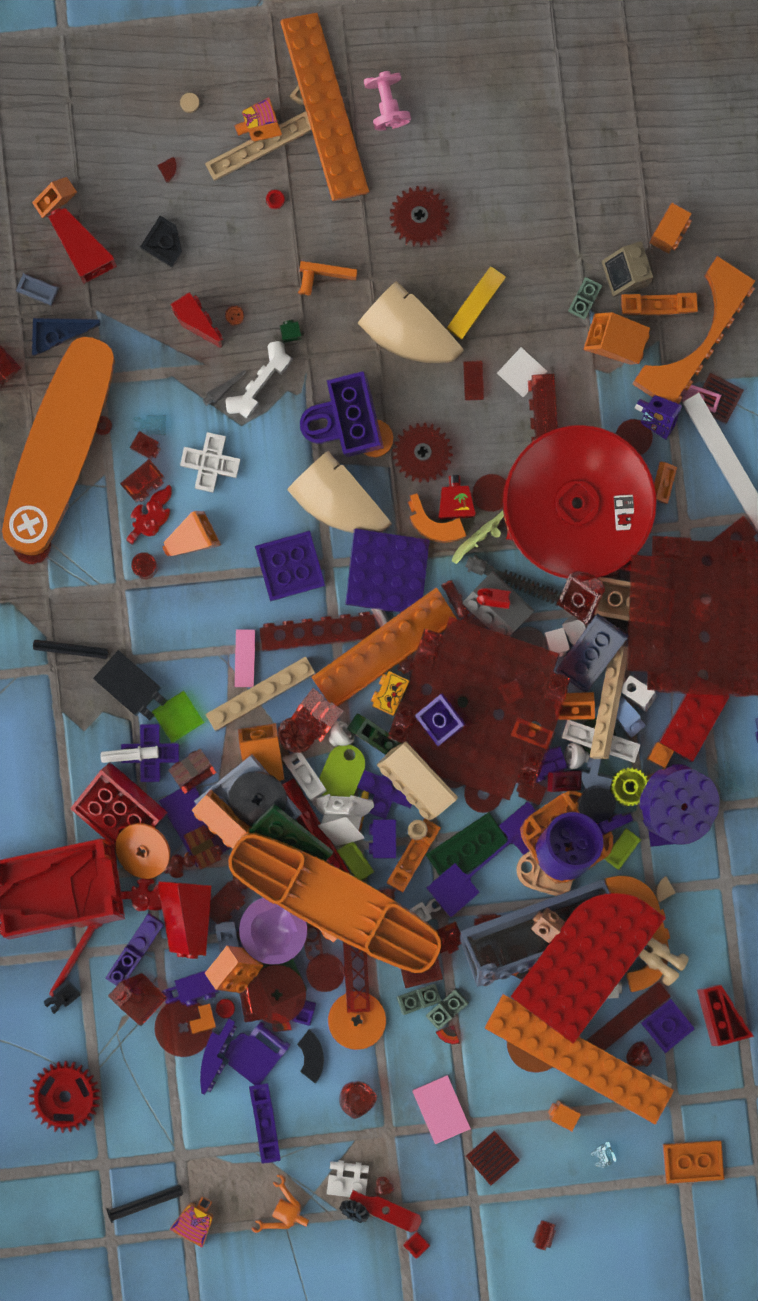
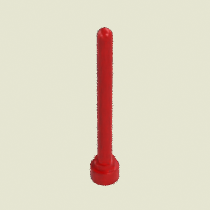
M103 924L88 926L49 992L51 997L54 996L53 991L65 982L95 929L102 927Z

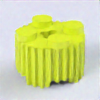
M624 768L612 777L610 791L619 804L622 803L623 806L640 804L641 794L649 781L646 779L647 776H644L645 773H641V770L637 771V768L634 770L633 768ZM627 782L628 784H630L631 782L634 784L632 786V788L634 789L632 792L630 790L626 791L625 784Z

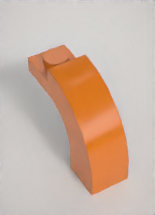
M418 494L410 496L411 501H408L411 512L415 511L416 514L410 516L409 519L422 536L439 543H450L466 538L460 518L447 523L434 522L425 514Z

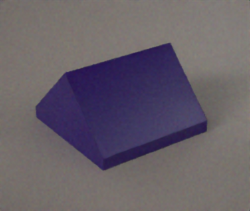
M443 693L415 715L437 746L447 741L465 726V723Z

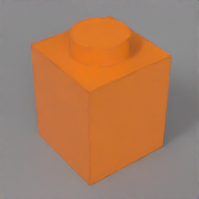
M656 742L646 760L664 769L674 751Z

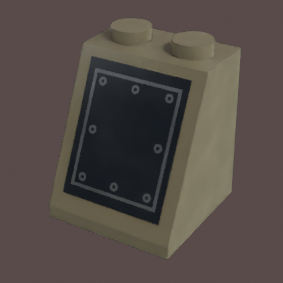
M642 241L624 246L601 261L612 297L648 287L653 279Z

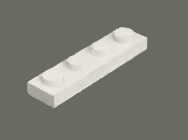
M567 720L561 738L591 748L595 729ZM613 735L609 755L635 763L640 744Z

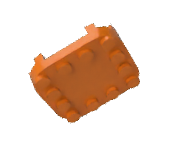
M577 791L562 793L524 820L520 827L521 837L538 864L539 861L535 850L538 838L559 815L568 812L579 813L577 801L582 793ZM611 831L602 835L603 849L601 855L591 867L611 853L614 838ZM545 873V875H546L550 880L554 881V882L557 883V884H559V883H567V882H569V881H572V880H563V881L556 880V879H554V878L548 876V875Z

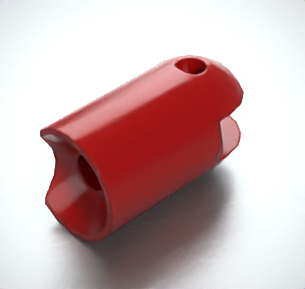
M481 588L477 592V602L483 606L509 609L511 591Z

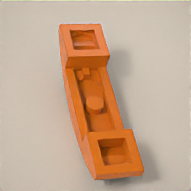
M697 293L621 295L622 314L674 315L698 312Z
M426 818L423 819L428 828L426 836L421 840L412 839L386 882L402 893L441 827Z

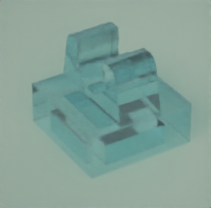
M609 1142L602 1144L590 1154L591 1157L596 1155L599 1159L595 1163L596 1167L602 1166L604 1168L616 1161Z

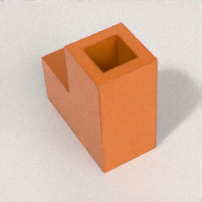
M210 1004L198 1006L201 1019L189 1022L192 1034L216 1028Z

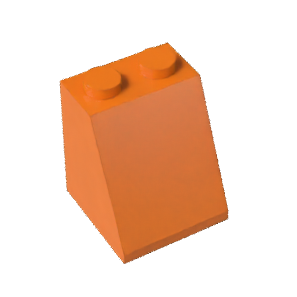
M613 312L594 314L583 350L630 365L639 364L644 356L645 344L649 340L650 328Z
M276 723L238 729L242 762L252 754L268 774L274 776L279 781L285 780Z

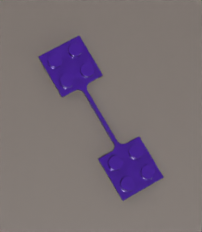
M528 801L499 825L508 837L507 842L470 874H465L454 863L426 887L450 918L480 893L472 884L471 877L509 844L515 845L523 855L529 851L523 842L520 827L524 820L536 812Z

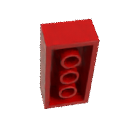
M699 676L694 677L658 742L673 750L678 756L693 762L731 694Z

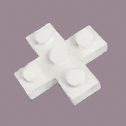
M207 432L203 451L184 447L180 466L198 470L195 489L214 493L217 475L237 478L240 459L222 455L226 436Z

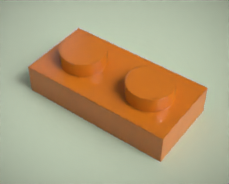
M659 462L654 482L656 501L668 504L677 470L676 466L666 462Z

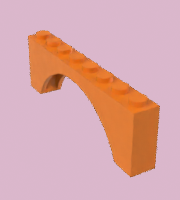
M717 256L704 275L711 288L714 301L713 321L706 339L692 354L680 361L661 366L644 365L634 380L633 385L652 398L657 395L679 404L683 398L680 394L684 389L686 391L693 383L690 379L694 374L698 375L703 368L701 362L704 358L709 359L714 351L711 347L714 343L719 344L724 336L721 332L725 327L729 329L735 320L732 318L735 311L738 313L741 311L745 304L742 302L745 296L750 297L754 291L753 284L755 280Z

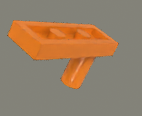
M305 261L300 262V272H303L300 294L311 295L314 274L355 281L357 278V269Z

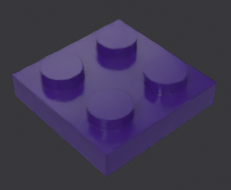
M672 999L667 1000L640 1022L664 1053L668 1052L695 1030Z

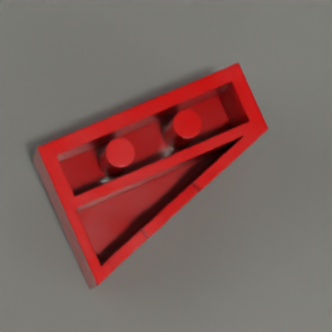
M712 985L697 989L711 1046H722L754 1037L745 1025L743 1018L738 1014L722 985Z

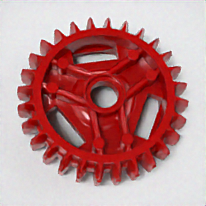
M58 1061L57 1067L51 1063L49 1065L50 1070L46 1067L43 1068L44 1075L42 1073L37 1074L40 1080L33 1079L36 1086L30 1087L34 1093L29 1094V1097L34 1098V1100L29 1105H35V1108L31 1112H38L35 1119L41 1117L42 1121L40 1124L42 1125L47 1122V1129L54 1126V1132L61 1128V1132L64 1133L66 1128H68L71 1133L73 1126L80 1130V1123L83 1126L87 1125L85 1119L92 1121L90 1113L96 1115L97 1112L93 1107L100 1106V1104L95 1103V1100L101 1099L100 1096L95 1094L100 1091V1089L94 1088L98 1081H91L94 1074L88 1077L89 1069L83 1072L82 1064L75 1068L76 1062L69 1066L68 1061H65L64 1066H62L61 1062ZM49 1076H51L55 1081L47 1094L43 1095L40 1093ZM78 1078L83 1080L89 1092V1095L84 1097L76 1082ZM62 1091L70 1093L71 1098L68 1102H63L60 1099ZM54 1114H73V1121H57L54 1119Z

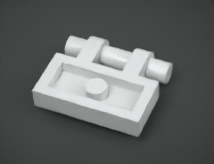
M338 1160V1162L331 1161L330 1169L337 1170V1175L329 1174L327 1194L350 1197L352 1190L366 1195L367 1179L360 1178V1173H368L369 1166L361 1165L362 1163L359 1162L351 1164L344 1163L342 1160ZM343 1171L355 1172L354 1177L343 1176Z

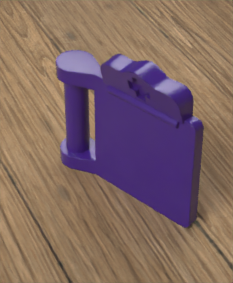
M262 1021L258 1023L249 1036L245 1033H240L236 1039L230 1042L229 1048L224 1054L229 1060L228 1065L253 1085H260L291 1045L287 1041H282L264 1027L265 1024ZM261 1033L279 1047L278 1053L259 1040L256 1035Z

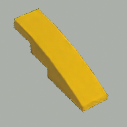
M490 266L446 330L462 340L504 282L506 276Z

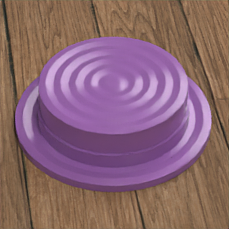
M261 898L253 902L245 910L240 921L239 934L244 949L254 959L266 964H280L295 957L304 946L307 937V923L279 905Z

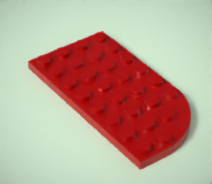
M609 893L590 898L572 912L561 927L560 933L556 934L510 997L574 1044L666 917L643 900L632 895Z

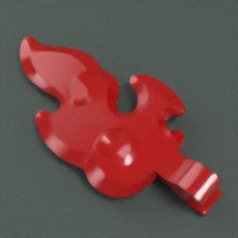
M170 485L152 495L150 501L146 504L147 514L142 513L143 504L134 508L131 513V518L136 519V522L132 523L134 530L126 538V541L133 545L141 533L148 537L156 535L159 527L167 521L170 509H163V505L168 502L172 495Z
M151 878L138 879L139 887L132 886L131 891H121L122 899H131L132 906L137 911H145L147 909L154 911L162 910L158 884L154 887L153 891L148 890V886L155 882Z

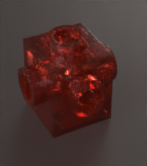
M456 921L437 929L441 941L440 954L446 951L450 954L459 950L461 932Z

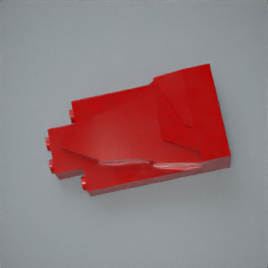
M103 838L0 860V934L3 935V938L10 940L73 926L80 928L125 919L115 847L113 843Z

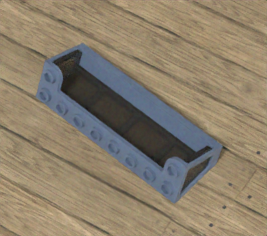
M604 880L596 881L461 931L460 941L477 987L482 985L488 986L495 980L507 979L514 973H523L532 967L549 945L548 942L531 929L534 924L532 920L539 911L543 912L548 907L566 922L572 912L583 902L595 896L610 893Z

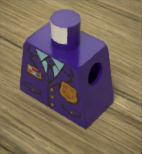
M655 395L649 403L639 399L635 409L644 413L641 423L645 427L667 440L675 428L682 405Z

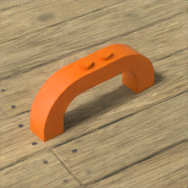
M629 876L604 878L610 893L635 896L665 916L664 909H660L655 894L642 881ZM662 923L652 938L668 946L667 940L670 939L669 930L664 928V923ZM661 958L663 963L667 965L668 961L666 959ZM648 964L641 969L626 972L630 992L650 987L659 980L663 973L659 969L649 968Z

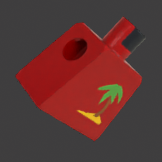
M460 475L449 476V487H442L438 519L475 518V509L469 486H461Z

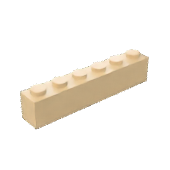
M305 656L205 715L217 732L315 675V672Z

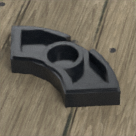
M308 1029L297 1044L304 1055V1065L300 1072L316 1084L322 1073L324 1055L318 1038Z

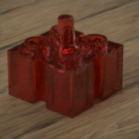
M312 688L299 704L291 720L297 727L301 728L299 731L300 735L306 736L309 732L313 739L321 742L335 722H337L343 710L332 702L328 703L324 700L325 697Z

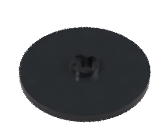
M252 771L241 775L235 780L229 792V803L232 811L240 820L253 825L273 804L282 811H285L287 795L283 785L274 776L265 772ZM255 796H258V798H262L261 802H258L257 799H254Z

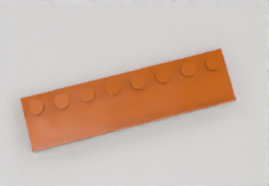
M435 588L311 678L331 707L335 709L457 622L458 619L440 591Z

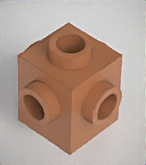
M547 907L543 912L539 911L532 919L534 924L531 929L546 942L550 943L556 934L560 933V929L565 921Z

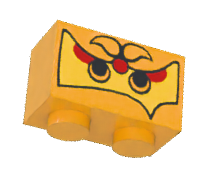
M388 671L387 675L383 673L379 682L382 686L379 692H374L371 702H373L372 707L394 716L409 680Z

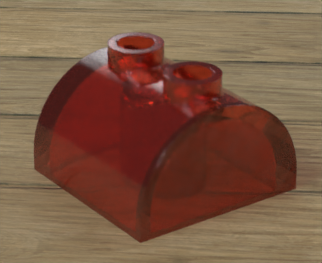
M580 571L569 574L557 605L585 625L591 623L602 599L605 586L601 580L592 574Z

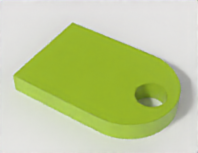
M352 745L337 746L330 752L319 778L327 790L322 796L328 794L340 797L354 796L365 769V759L358 748ZM351 749L355 752L353 760L345 759L344 752Z

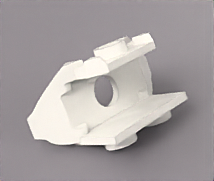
M328 794L317 797L312 801L316 809L324 815L321 824L347 817L358 831L362 817L374 808L372 800L350 795V797H340Z

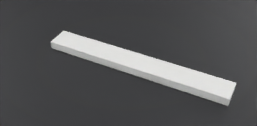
M697 393L682 402L758 533V493L700 393Z

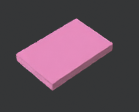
M448 1075L412 1090L435 1144L471 1129Z

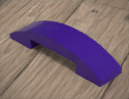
M265 1083L249 1086L261 1163L281 1161L269 1085Z

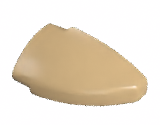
M397 281L378 298L358 322L378 345L400 357L424 363L453 362L464 352L461 345L434 315Z
M329 451L317 459L287 489L306 512L330 527L353 533L354 529L383 533L392 525L368 493Z

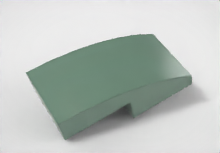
M585 277L568 312L585 320L602 285Z
M435 983L396 997L402 1015L442 1002Z
M456 988L442 1002L436 1005L426 1017L439 1030L467 1006L469 1002Z

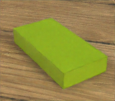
M625 828L613 844L611 853L604 860L619 870L642 839Z
M355 842L348 843L337 851L353 875L361 881L375 872Z

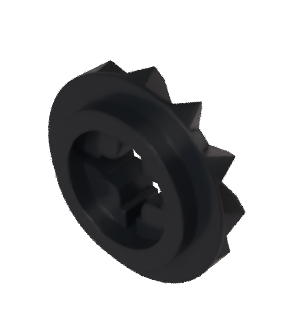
M353 1200L341 1202L339 1209L343 1215L347 1216V1219H351L353 1222L357 1221L358 1223L368 1220L369 1212L362 1204Z

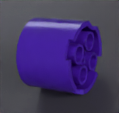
M577 812L561 814L549 824L537 840L535 850L539 866L548 876L556 880L563 881L579 878L601 855L603 836L598 825L590 817Z

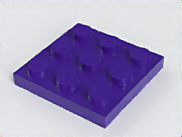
M310 531L255 546L270 602L325 587Z

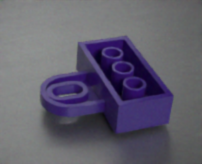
M362 371L327 380L331 401L311 406L305 410L300 419V430L303 436L315 444H323L340 439L342 451L346 457L383 449V442L366 373ZM323 418L327 419L328 424L325 428L315 431L309 430L310 422Z

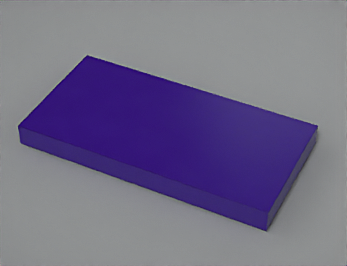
M190 782L159 800V803L168 812L166 815L190 856H193L192 860L198 868L201 864L197 856L193 855L191 851L192 846L186 834L191 833L196 845H199L201 842L195 832L199 828L205 841L211 839L214 846L209 849L214 858L230 848L223 843L217 834H213L203 821H199L194 816V812L191 810L196 806L194 800L200 794L193 782ZM201 852L205 863L210 861L206 852Z

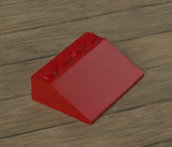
M111 762L100 770L70 808L105 840L113 843L115 849L119 834L127 826L135 823H144L156 828L168 813Z

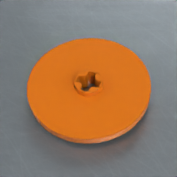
M135 823L122 830L117 838L116 854L118 860L130 874L139 878L150 879L157 877L167 868L170 861L169 844L164 835L155 827L144 823Z
M360 991L346 993L334 1002L329 1011V1030L333 1038L346 1048L354 1050L368 1048L381 1038L385 1030V1011L381 1003L368 993ZM360 1015V1019L363 1020L362 1024L354 1026V1022L351 1021L352 1017Z

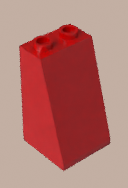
M58 208L51 212L48 218L83 284L117 267L113 256L66 208Z
M159 881L158 887L169 951L177 953V957L198 959L199 955L206 956L212 885Z

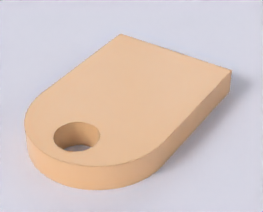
M530 852L524 854L517 863V877L524 886L554 896L570 891L573 880L559 884L550 880ZM525 861L530 862L532 865V870L528 873L523 872L521 869V865Z

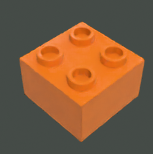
M671 203L649 243L668 254L671 250L675 251L683 238L680 234H685L692 222L689 219L692 213Z
M226 946L205 972V975L216 990L242 993L247 989L248 984L253 978L259 974L264 965L250 956L244 948Z

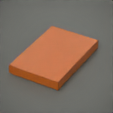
M721 1140L663 1144L666 1184L724 1180Z

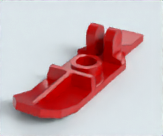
M352 1190L349 1197L350 1200L365 1206L369 1214L411 1233L417 1231L422 1222L419 1214L380 1196L368 1197ZM384 1207L389 1208V1211L387 1213L382 1212V1209Z

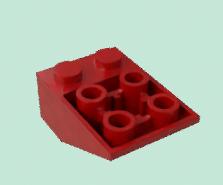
M189 292L170 304L173 313L183 328L219 348L223 347L221 342L223 340L222 334L217 327L213 328L211 326L213 324L212 319L207 311L202 312V304L196 295L192 296Z

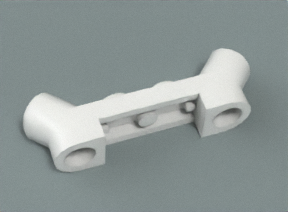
M275 341L268 344V365H263L257 373L259 375L255 382L253 380L250 381L245 388L247 392L244 395L227 397L226 408L229 414L240 413L247 419L257 408L258 402L254 400L256 395L275 371L282 375L293 360V358L285 353L284 343Z

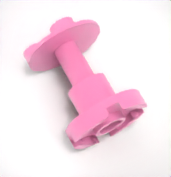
M390 71L379 73V77H370L364 80L365 88H379L382 100L379 103L381 116L373 120L375 130L384 131L386 127L395 129L410 123V112L399 110L398 102L396 99H393L390 85L401 80L400 73L391 74Z

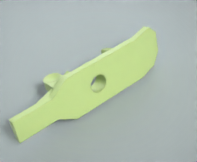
M503 510L458 547L453 555L452 562L457 564L467 552L474 547H478L476 542L484 540L488 532L494 537H500L501 532L497 526L504 517Z

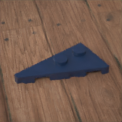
M33 318L32 355L37 356L100 326V319Z

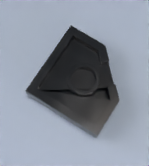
M159 216L141 244L140 249L171 268L174 267L181 256L182 248L176 225Z

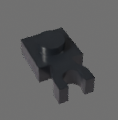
M66 980L53 991L54 996L47 998L44 1004L46 1007L55 1004L51 1007L52 1013L55 1014L62 1004L67 1007L81 994L71 982Z

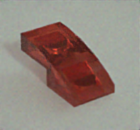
M463 361L465 400H484L482 361Z

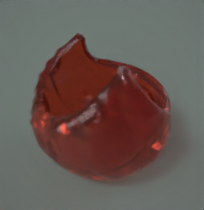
M352 1081L345 1084L341 1089L339 1104L348 1116L357 1119L367 1114L373 1108L378 1097L374 1090L365 1082Z

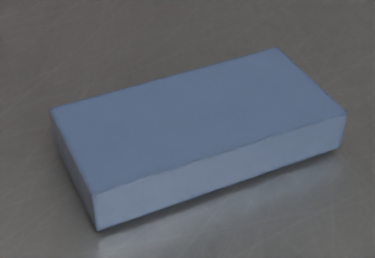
M23 273L16 292L52 306L59 288Z

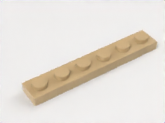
M305 111L280 124L279 127L282 133L280 136L255 142L251 139L206 162L205 165L212 179L216 181L311 132L307 112Z
M625 646L620 647L606 668L590 758L609 759L630 649Z

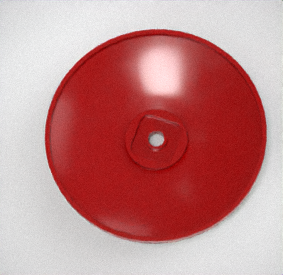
M572 425L541 435L519 454L505 482L503 513L507 530L514 544L523 556L536 567L561 578L575 580L593 579L608 575L623 567L643 547L655 519L656 492L648 466L637 450L626 440L602 428ZM633 495L634 514L629 530H616L614 496ZM575 497L580 498L582 501V505L578 509L572 505V500Z

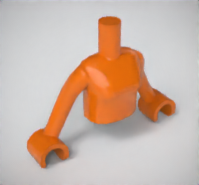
M282 1174L276 1175L281 1178L282 1183L273 1182L276 1187H280L289 1202L281 1198L272 1217L283 1223H263L261 1220H256L255 1222L260 1225V1229L252 1227L251 1229L255 1233L263 1229H289L296 1222L307 1227L310 1221L300 1215L301 1204L285 1186L286 1178Z

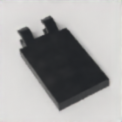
M119 650L93 678L132 714L137 716L141 713L149 721L155 716L146 708L150 702L155 699L163 706L168 701L158 693L161 687Z

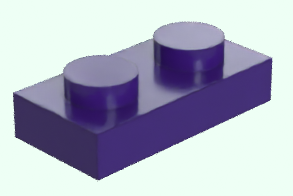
M621 813L612 817V822L605 820L597 825L602 835L632 822L633 818L631 814L623 816Z

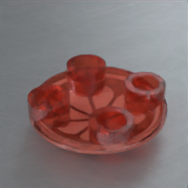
M305 717L287 718L278 727V740L290 752H305L315 741L314 730Z

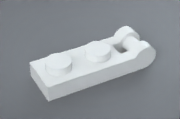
M293 752L288 756L282 757L310 801H313L327 791L301 752ZM296 759L300 760L296 765L292 764Z

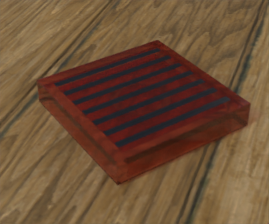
M710 373L702 388L721 395L716 412H711V414L718 421L727 424L744 390ZM700 392V394L704 395L705 404L713 408L716 397Z
M495 1130L465 1155L490 1186L520 1161Z

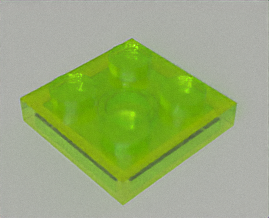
M184 690L169 699L163 706L160 705L152 710L171 743L176 742L205 723Z

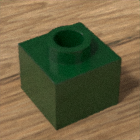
M287 320L283 322V325H279L283 343L302 339L298 321Z

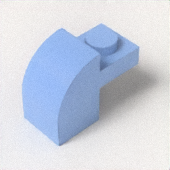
M620 696L616 721L627 735L632 738L646 725L635 709Z

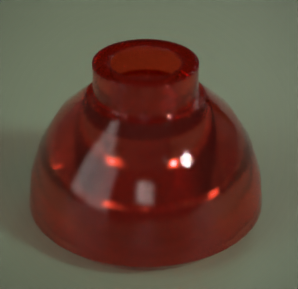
M643 1041L636 1042L630 1047L626 1056L627 1064L633 1067H647L651 1064L652 1057L650 1056L649 1047Z

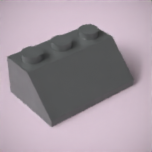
M494 571L462 602L503 643L535 611ZM481 588H492L511 591L509 609L480 605L477 602L478 590Z

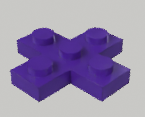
M140 724V744H121V750L138 748V746L141 748L158 746L159 758L142 759V761H121V763H140L141 782H160V763H179V743H160V724Z
M366 770L363 771L357 788L374 794L372 800L374 808L370 810V814L386 820L392 802L411 809L412 804L407 801L406 796L394 787L393 782L383 774L381 777Z

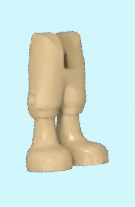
M651 938L647 943L648 947L646 950H642L639 957L648 964L649 968L659 969L664 975L662 978L663 983L669 986L679 977V973L663 963L661 958L669 961L677 970L683 971L689 957L683 953L676 956L670 953V949L666 944Z

